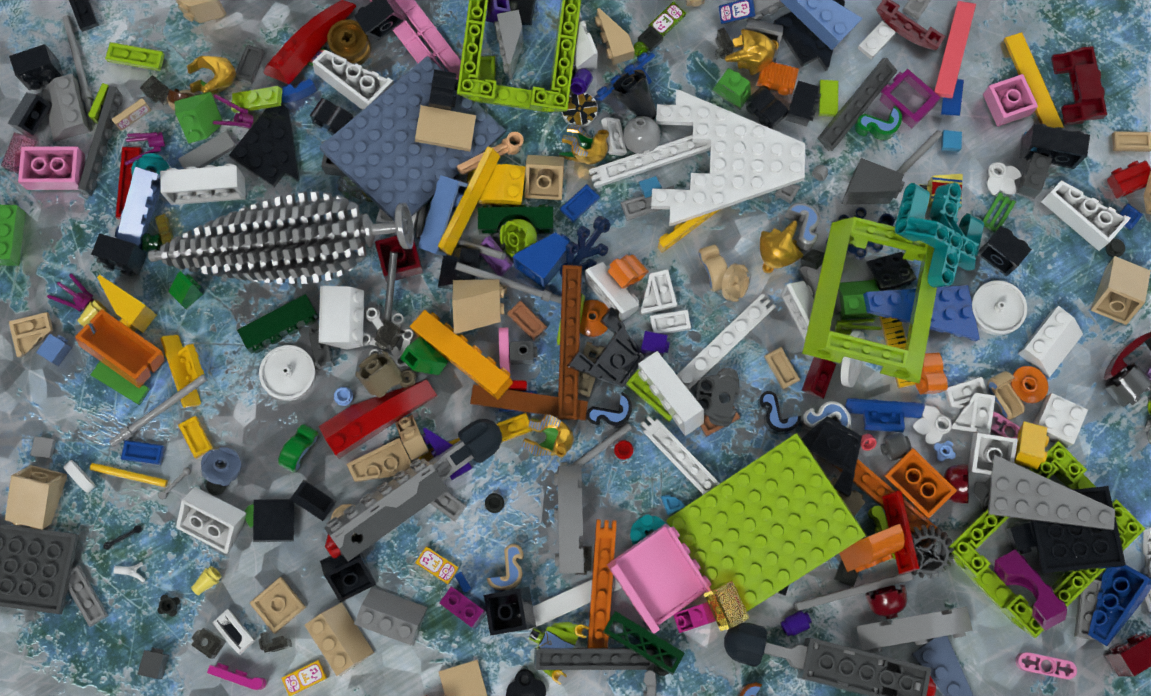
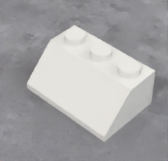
M602 262L585 270V282L608 308H614L615 314L620 321L624 322L639 309L638 298L633 293L630 295L626 290L627 287L621 288L608 272L611 268L609 265L606 266Z
M805 281L787 284L781 296L805 341L814 299L811 287L806 285Z
M320 286L318 343L346 350L363 346L364 290L349 286Z
M1057 306L1048 314L1018 355L1049 378L1083 333L1075 318L1060 306Z
M194 487L182 499L176 528L228 554L243 527L246 512Z

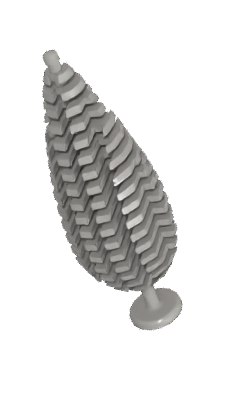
M311 191V199L308 200L307 192L298 193L299 201H296L293 193L286 195L287 203H284L283 197L279 196L274 198L275 204L273 205L271 204V199L262 202L263 206H259L258 202L250 205L251 208L246 206L239 209V212L233 211L227 216L217 217L215 221L211 220L205 223L203 227L200 225L194 228V235H192L191 230L182 234L183 238L181 236L174 237L170 243L166 242L163 244L159 251H149L148 259L151 262L162 260L168 266L174 265L176 268L184 270L189 268V271L198 272V268L201 267L202 273L207 275L211 274L210 267H212L213 276H223L224 278L248 279L249 281H264L265 283H271L273 280H276L277 283H284L285 279L288 278L289 284H296L298 282L297 278L300 277L301 284H307L310 282L309 277L313 276V282L316 283L322 281L321 275L324 274L325 280L329 281L334 278L333 273L337 272V277L343 275L345 270L350 272L358 262H362L368 253H366L365 245L367 244L371 248L375 235L397 233L401 247L403 249H412L414 242L413 221L406 203H399L397 205L394 222L373 224L367 213L360 214L358 204L352 201L349 202L348 199L340 195L332 197V193L324 192V198H320L319 191Z

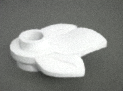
M995 162L988 168L987 188L994 196L999 191L1004 194L1014 195L1016 192L1014 180L1022 175L1014 166H1005L1003 163ZM994 170H998L1000 174H996Z
M925 406L922 414L923 418L917 420L912 426L917 433L926 435L925 441L927 444H935L941 440L944 434L951 430L952 422L947 416L941 415L937 408ZM942 422L944 424V428H940L938 426V423Z

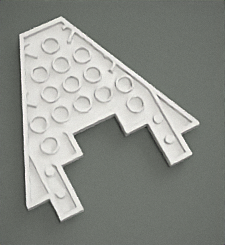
M676 90V105L657 104V124L693 126L692 142L711 143L710 174L691 173L690 190L652 188L651 209L670 210L669 226L804 181L805 143L681 90Z

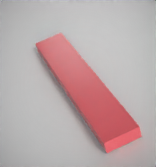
M962 1L957 3L934 91L940 97L953 98L976 8L975 3Z

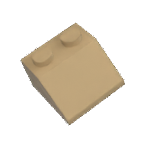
M176 0L179 5L178 8L183 12V16L191 22L194 20L198 23H203L225 17L226 15L220 0Z
M527 155L525 198L562 200L565 157Z

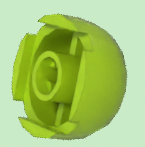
M514 219L508 221L500 229L501 245L505 243L507 249L505 252L511 257L537 242L535 228L526 220Z

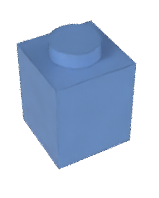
M49 334L36 353L59 367L72 347L67 345L68 340L59 334L57 337Z

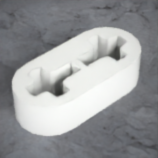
M70 460L63 466L65 471L86 493H89L96 487L94 482L73 460Z

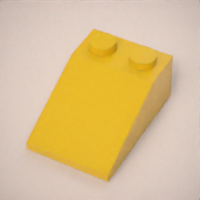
M496 164L478 204L520 207L526 167ZM475 170L468 173L467 183L470 182Z
M99 274L97 278L115 313L121 317L120 322L134 332L139 330L144 333L157 315L145 304Z

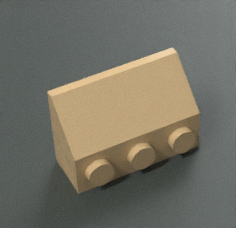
M342 602L319 614L304 625L336 676H342L375 653L358 626L354 625V620Z

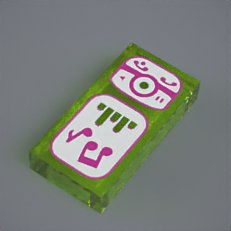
M672 2L648 27L651 25L664 37L686 16V12L675 2Z

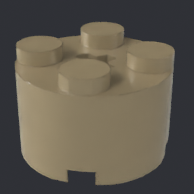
M381 351L383 353L381 355L374 353L367 357L359 365V372L356 371V377L369 394L376 395L378 398L384 396L390 388L402 381L401 370L385 351Z

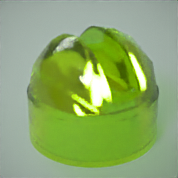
M639 41L633 46L636 57L644 52L647 53L649 49L645 43Z

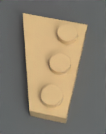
M400 438L346 465L354 482L393 477L399 471H406L410 468L412 462Z

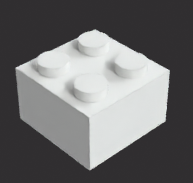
M1051 393L1043 399L1033 424L1047 427L1046 436H1049V441L1053 443L1059 441L1067 448L1074 445L1088 409Z
M973 432L968 471L991 475L992 457L994 454L1014 463L1018 439Z

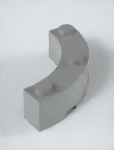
M558 466V473H554V485H558V508H554V520H558L559 553H555V566H559V573H584L583 539H579V536H583L581 466Z
M967 606L892 620L893 624L888 620L856 626L861 650L870 649V653L881 652L882 647L915 642V645L927 644V639L942 636L964 637L966 636L965 632L973 631Z

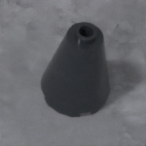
M633 70L634 74L629 75V73H626L613 84L614 90H612V93L636 117L646 116L654 120L657 111L644 71Z

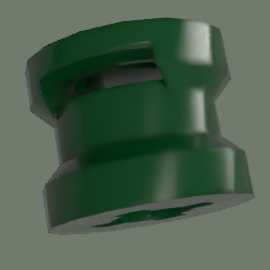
M144 233L142 240L143 250L145 252L151 250L159 251L163 245L162 234L150 235L149 233Z

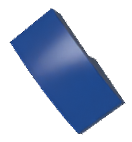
M309 78L306 81H302L296 88L291 83L281 87V104L295 102L315 93L317 89L312 80Z
M957 79L952 99L943 97L941 115L960 116L964 80Z

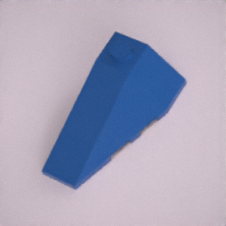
M1128 565L1107 568L1102 576L1100 592H1098V600L1093 612L1088 635L1105 646L1109 645L1151 590V579Z

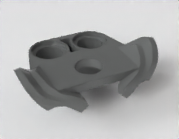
M723 368L717 375L702 377L696 385L694 398L707 404L704 414L709 416L710 422L714 425L728 427L732 423L737 409L733 408L735 394H740L738 373L732 368ZM701 383H708L710 385V390H704L701 386ZM721 393L729 395L730 400L728 403L720 402L719 395Z

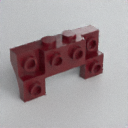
M1082 47L1071 52L1053 55L1051 60L1054 74L1069 73L1075 104L1064 105L1061 108L1064 125L1083 124L1087 120L1104 119L1108 115L1104 100L1105 90L1101 86V71L1098 70L1094 47Z

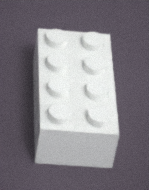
M224 164L219 167L207 165L204 168L186 167V169L180 170L169 168L167 171H160L161 194L171 205L246 199L245 177L237 165Z

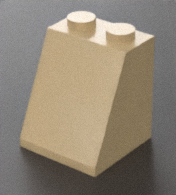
M1114 256L1105 268L1090 311L1127 325L1146 301L1151 270Z
M499 279L453 280L454 334L501 322L500 314H504V303H500V298H504V287H500Z
M29 465L11 475L5 520L12 522L14 525H26L33 529L41 530L52 524L67 474Z

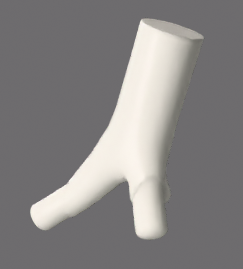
M142 562L129 567H114V574L129 575L139 579L141 582L145 581L136 572L139 567L143 566Z

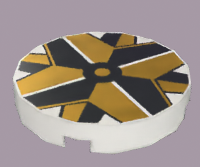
M571 93L569 94L568 110L562 111L561 114L566 123L584 128L592 124L596 119L598 105L596 100L588 93L580 95Z

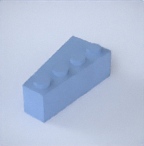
M780 0L831 50L863 19L833 0Z
M440 175L428 216L425 219V226L419 239L418 248L437 255H447L438 247V244L469 183Z

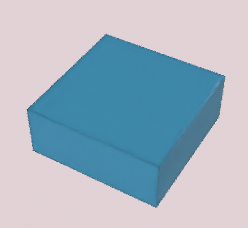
M943 130L941 150L960 152L962 149V132Z
M656 176L639 181V188L645 198L652 196V188L662 189Z

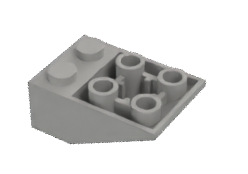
M519 10L497 14L498 21H495L505 74L508 73L509 80L513 78L524 43Z

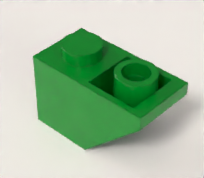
M181 271L177 273L168 291L185 309L189 308L203 295L199 290L201 286L189 274L185 276Z
M421 336L408 345L400 357L413 371L440 375L448 364V361Z

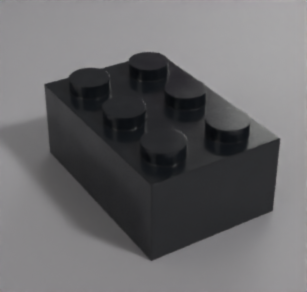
M1034 124L1022 138L1019 159L1028 160L1035 152L1030 150L1036 147L1035 153L1052 158L1050 165L1075 169L1088 156L1090 135L1084 134L1081 131H1067L1061 127L1052 128L1047 127L1045 124Z

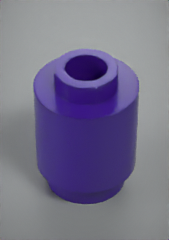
M586 69L577 70L570 86V90L574 94L580 95L586 92L593 81L591 72Z
M802 610L785 617L784 621L780 622L787 637L795 636L810 629L809 624L812 623L808 613H803Z

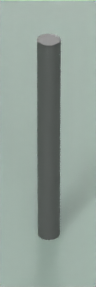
M390 251L383 320V325L386 327L391 326L398 256L396 251Z

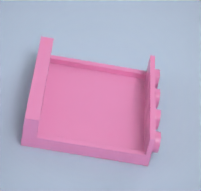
M664 524L606 564L653 634L660 630L658 625L705 592L713 593L709 588L711 586L710 581L699 572L701 567L695 559L691 560L688 555L691 553L685 543L681 544L678 537H680V534L674 526L670 527L667 524Z

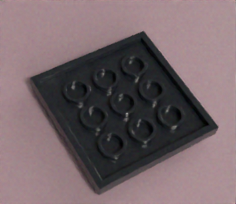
M1109 486L1073 489L1082 495L1113 508ZM1116 518L1114 519V530L1031 520L1042 575L1122 567L1126 565Z

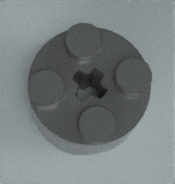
M1136 363L1126 366L1127 370L1120 371L1110 378L1105 384L1106 387H1104L1122 407L1129 403L1134 405L1141 399L1140 395L1143 392L1151 389V379Z

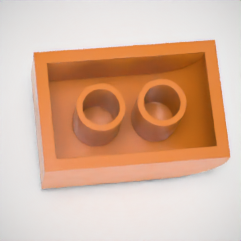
M895 525L861 539L840 552V557L847 572L855 569L857 573L892 559V554L900 551L904 546V533L901 525Z

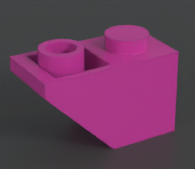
M717 599L673 615L679 633L723 619Z

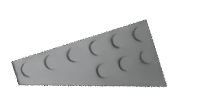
M995 454L992 457L988 515L1114 530L1115 509Z

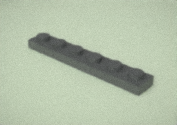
M883 58L817 138L828 151L834 150L856 123L859 116L866 111L882 89L897 73L896 68L888 58Z
M109 86L78 189L87 196H92L93 191L96 189V179L102 170L103 157L107 154V143L112 137V127L114 124L112 118L118 115V107L123 101L122 94L117 87Z
M535 648L534 652L535 670H654L652 662L629 648ZM646 648V652L653 656L655 649Z

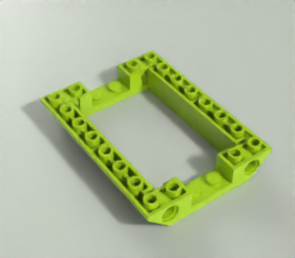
M469 0L457 94L474 102L546 113L567 111L581 0L560 1L549 91L539 87L527 90L496 85V81L485 79V81L477 80L488 0Z
M857 217L832 222L802 354L841 363L843 357L880 365V374L920 383L937 287H931L928 283V273L934 248L920 240L913 242L895 233L894 226ZM869 241L904 250L903 259L922 261L905 350L830 331L848 244L865 249Z
M1059 441L1047 451L1046 461L1044 463L1041 462L1038 469H1028L1047 479L1054 474L1071 490L1096 487L1084 475L1087 469ZM1115 499L1112 500V504L1115 509V518L1124 551L1146 528ZM987 509L948 548L954 549L951 554L954 556L955 563L1009 620L1030 636L1036 638L1044 629L1032 616L1033 605L1030 607L1028 605L1029 602L1021 594L1015 595L988 567L991 563L975 550L1009 518L988 515ZM1106 568L1065 572L1051 588L1059 600L1061 599L1068 607Z

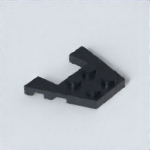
M611 307L600 322L612 331L614 336L593 363L579 351L567 366L622 388L638 368V363L643 361L645 357L633 338L625 330L623 322L616 316L614 308Z
M827 416L810 430L802 440L810 452L843 470L834 488L849 497L852 491L862 436Z

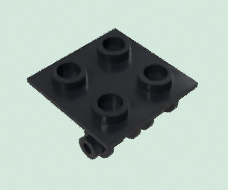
M902 252L866 262L880 291L888 290L890 287L895 289V286L899 288L902 285H909L914 280H917L907 260L903 259Z

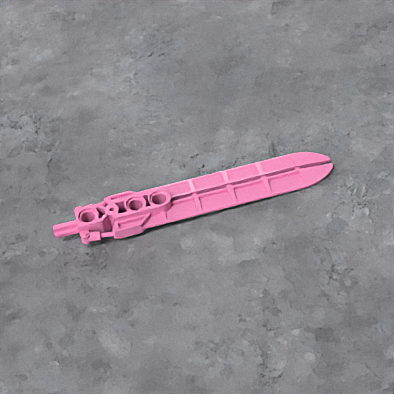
M395 0L418 32L415 33L406 20L392 31L415 61L419 63L428 56L443 70L435 59L437 57L447 71L456 73V79H459L461 60L416 1ZM420 36L424 39V41L427 43L430 49L434 52L433 54L430 53L427 47L420 40Z

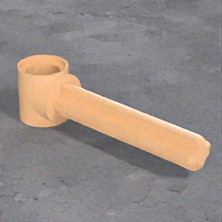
M511 132L506 138L502 139L501 144L493 147V149L500 156L506 153L515 155L519 153L522 147L523 136L519 132ZM511 141H514V142H516L518 145H513V144H511L510 142H511ZM484 152L458 165V172L461 175H465L475 170Z

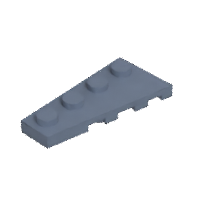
M948 636L932 638L927 644H924L912 653L920 666L931 668L930 676L942 696H973Z

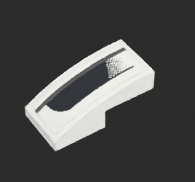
M229 609L212 622L239 655L255 642L247 629L240 624Z

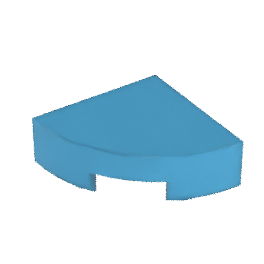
M669 495L660 497L667 516L685 507L684 503L676 497Z

